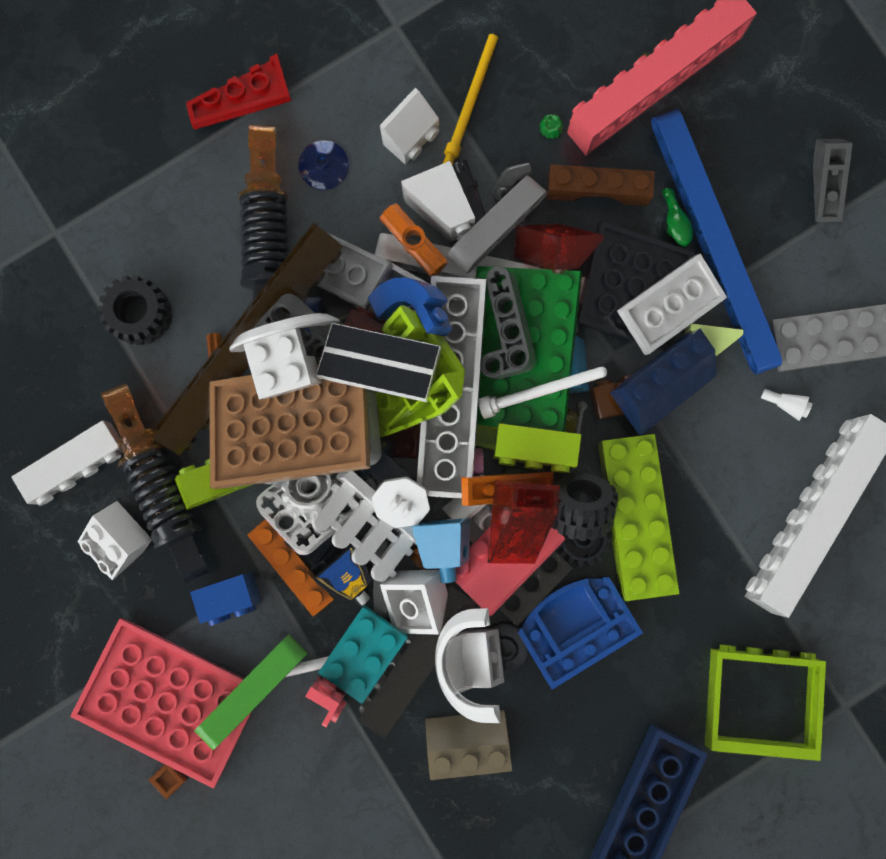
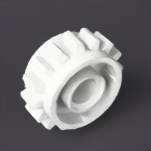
M325 474L286 481V484L281 486L284 492L281 497L289 512L292 511L296 518L300 515L305 520L314 518L316 514L313 512V509L316 505L322 507L333 493L330 490L333 484L339 486V480L335 478L336 474ZM316 489L314 492L307 494L309 490Z

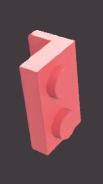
M318 677L305 696L329 710L322 723L324 727H327L330 721L336 723L347 703L343 700L346 692L325 677Z

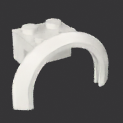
M322 313L276 321L240 334L229 349L230 352H246L258 398L277 397L322 383V380L316 376L318 366L315 356H307L300 328L327 326L340 321L338 318Z
M488 608L468 609L454 615L445 624L439 635L435 652L438 681L447 700L460 714L476 722L501 723L499 705L476 704L460 694L471 688H492L504 683L499 629H470L459 633L465 628L486 627L490 625Z

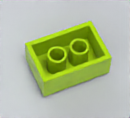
M499 423L496 431L493 459H497L498 464L504 466H514L516 462L525 463L524 468L540 470L543 466L551 467V472L567 473L578 465L581 434Z

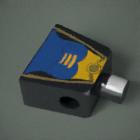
M351 543L346 548L335 547L307 573L318 585L345 605L353 599L358 606L364 605L371 597L365 587L371 583L372 577L365 565H358L352 561V553L355 547Z

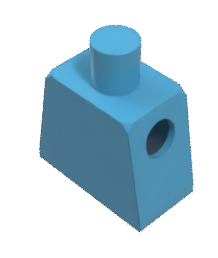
M470 518L422 521L418 525L412 526L423 567L425 569L439 568L441 583L457 581L455 567H461L469 561Z

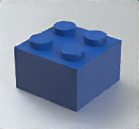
M253 572L190 592L199 623L208 621L209 626L231 619L230 613L233 612L236 617L255 611L257 610L255 605L262 602Z

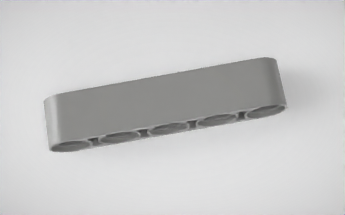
M525 176L451 248L447 257L464 272L470 273L540 204L547 191L531 177Z

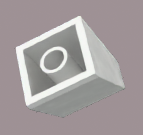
M450 161L401 181L405 203L450 243L456 240L458 242L475 225V216Z

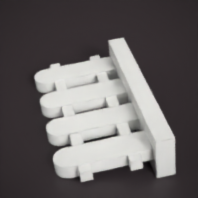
M353 471L338 473L335 478L341 482L339 486L333 484L330 488L333 493L322 507L316 505L313 509V512L316 514L312 519L313 528L317 531H326L331 526L336 531L332 536V543L337 548H346L351 543L355 547L352 553V561L355 564L365 565L371 560L375 564L371 570V576L374 580L383 582L388 577L394 578L397 574L394 571L395 567L404 555L410 556L413 550L410 549L412 544L417 545L412 526L394 528L379 518L377 520L372 515L375 512L372 500L375 490ZM356 495L360 501L357 502L352 497ZM348 504L353 510L344 522L339 524L335 519ZM367 521L372 527L360 542L355 536ZM392 529L398 532L397 536L391 532ZM387 538L392 543L379 558L374 553Z

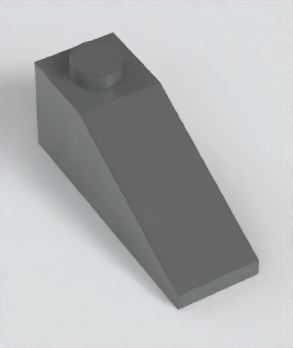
M816 139L813 160L816 222L843 221L853 145L849 141L843 139Z

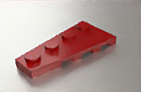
M277 53L269 57L270 61L261 66L256 64L249 68L250 72L243 76L230 78L227 80L228 83L217 89L214 87L186 102L191 125L194 130L291 102Z

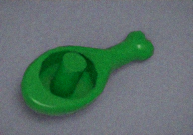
M664 188L662 195L668 206L667 233L670 237L673 236L678 244L686 247L693 239L692 223L680 208L675 197V191L672 188Z

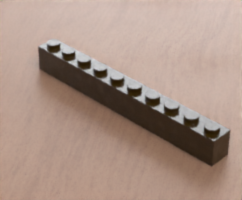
M313 222L155 426L152 437L154 440L179 456L184 449L188 451L196 441L195 435L200 429L205 430L210 424V382L241 377L248 367L250 368L246 352H230V346L240 334L254 329L264 314L284 294L295 295L303 303L307 300L309 296L308 290L313 284L318 285L325 276L324 270L330 263L334 264L342 254L340 249L343 246L336 239ZM282 307L284 312L290 314L288 309Z

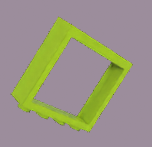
M720 645L719 649L711 648L705 746L711 751L821 761L826 661L816 658L815 653L800 652L799 656H790V651L773 649V654L763 653V649L746 647V652L736 651V646ZM723 659L808 667L804 743L718 736Z

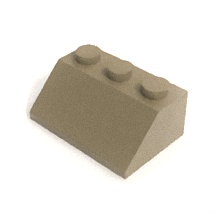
M500 710L501 723L476 722L462 714L425 718L430 780L512 771L505 711Z

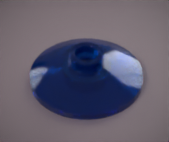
M321 140L311 143L302 151L298 161V169L303 181L310 187L317 190H330L340 185L346 178L349 170V161L345 151L338 144ZM320 159H326L327 163L325 165H319L318 161Z

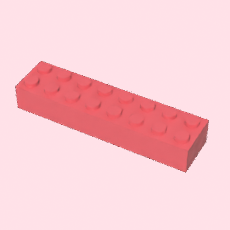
M717 0L712 9L701 11L695 17L692 24L681 26L675 32L672 39L661 41L654 48V52L648 57L646 55L641 56L634 63V67L631 70L620 72L614 78L611 85L600 87L593 94V98L587 103L585 101L580 102L572 111L573 115L569 121L570 125L567 134L584 155H588L744 36L757 12L747 0Z

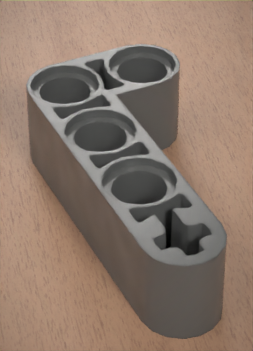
M500 266L494 267L488 272L486 283L503 349L484 355L480 362V369L485 376L499 380L532 370L536 363V355L517 280L505 268ZM512 301L513 307L511 311L504 313V304ZM518 326L519 335L515 339H511V329ZM525 352L526 360L522 365L518 366L516 363L517 355ZM495 360H499V370L495 373H492V363Z
M284 294L264 314L254 328L288 318L315 313L295 295ZM282 307L288 309L290 314L284 312ZM330 326L307 327L311 333L305 331L304 328H300L306 353L309 356H315L316 362L319 364Z

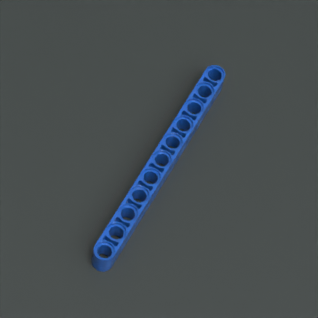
M674 109L653 117L651 120L653 132L683 206L692 223L705 260L727 296L723 300V304L734 329L743 330V336L738 340L751 371L757 375L781 366V354L680 110Z

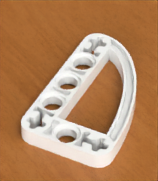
M371 478L365 481L375 491L382 484L377 480L378 486H376ZM286 481L275 483L258 496L256 501L257 508L260 514L295 552L300 555H308L336 531L332 527L326 531H317L312 526L313 518H310L305 523L299 517L296 518L292 511L289 512L284 501L281 499V495L284 493L281 486L286 484ZM356 495L352 497L355 501H360ZM266 500L269 502L273 501L278 511L276 515L270 507L265 508L264 502ZM351 508L346 513L341 512L335 520L342 524L353 509ZM287 516L293 518L294 523L289 529H282L279 526L282 518ZM311 527L313 528L314 532L319 536L318 538H316L314 534L311 537H309L311 535ZM300 537L304 539L309 537V545L305 546L302 544L298 546L300 544L298 539Z

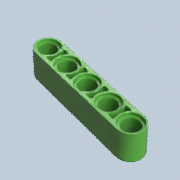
M287 635L194 732L214 750L308 653L290 635Z

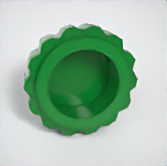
M552 114L546 115L539 125L540 132L547 139L558 138L564 129L561 118Z

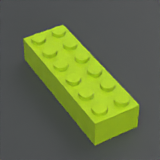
M655 434L599 442L598 450L602 477L610 481V485H614L618 493V503L614 524L611 529V538L620 596L624 601L679 594Z

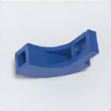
M405 277L393 278L382 283L367 297L379 319L388 320L399 306L404 305L409 309L412 307L415 309L427 333L446 337L453 330L447 320L446 312L441 309L448 302L446 296L437 287L429 283Z

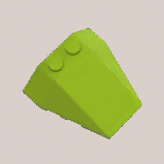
M404 305L399 306L385 322L382 329L384 334L441 346V353L427 402L371 390L377 400L381 438L446 413L462 397L465 369L444 336L427 333L417 313Z

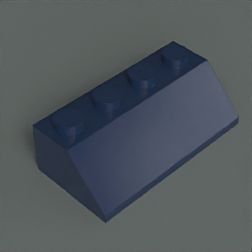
M701 328L687 333L610 392L639 436L646 433L716 377L715 349Z

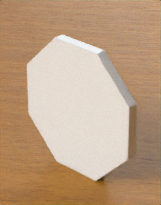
M409 477L384 480L372 495L377 518L394 528L418 525L430 510L426 488Z

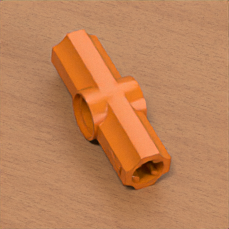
M397 203L390 205L384 210L379 219L402 244L405 252L411 255L430 277L440 273L448 264V261L425 236L423 229L416 226ZM411 236H417L421 240L417 245L407 243V239Z

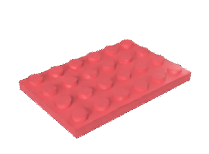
M120 618L70 717L214 789L251 713L212 750L194 730L245 678L133 622Z

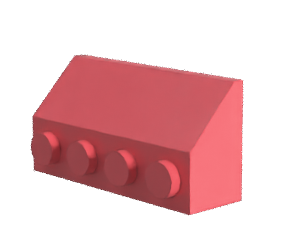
M528 501L513 502L471 545L469 561L461 567H455L457 581L455 582L481 608H488L489 616H492L565 540V537L559 534L557 529H553L550 526L551 523Z

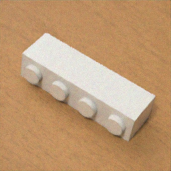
M102 420L13 475L12 479L27 504L42 506L53 500V495L60 490L64 492L76 485L75 481L83 476L86 478L98 472L100 465L105 462L109 464L121 457L120 453L127 448L113 425Z

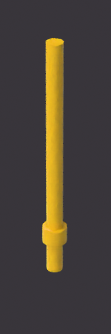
M489 34L451 142H448L446 145L443 164L450 161L453 165L454 160L459 157L463 135L498 41V37L494 34Z

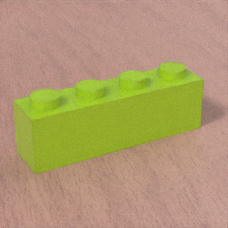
M210 459L205 461L206 465L199 468L191 465L179 471L180 475H177L175 479L187 510L251 486L244 485L222 489L210 488Z

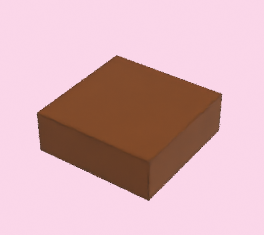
M164 764L149 779V782L167 800L188 778L185 774Z

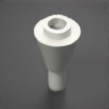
M764 389L761 396L762 399L777 404L778 407L798 421L801 417L807 418L812 407V403L808 402V396L778 394L768 389Z

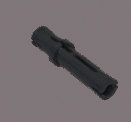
M462 160V164L458 161L452 167L475 216L476 224L486 215L477 190L479 185L473 179L468 161Z

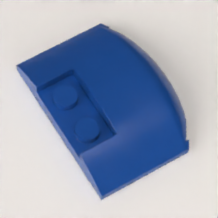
M602 577L603 579H582L559 588L544 598L529 613L523 627H520L518 634L551 689L556 688L643 634L609 577Z

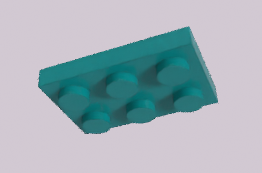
M364 605L318 673L362 704L400 650L408 635Z

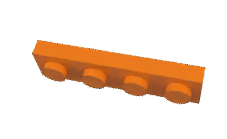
M553 472L461 477L462 505L475 506L548 499L550 486L554 482Z
M266 519L247 534L313 617L334 600L330 593L307 573L310 570L308 565L297 552L284 543V539Z

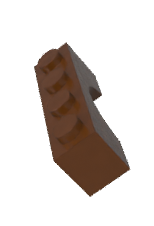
M550 165L546 200L573 201L581 197L600 196L618 200L622 205L648 206L654 194L655 171Z

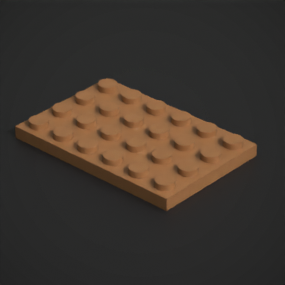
M252 375L211 381L210 488L222 489L369 469L370 447L367 389L321 379L322 383L273 398L259 399Z

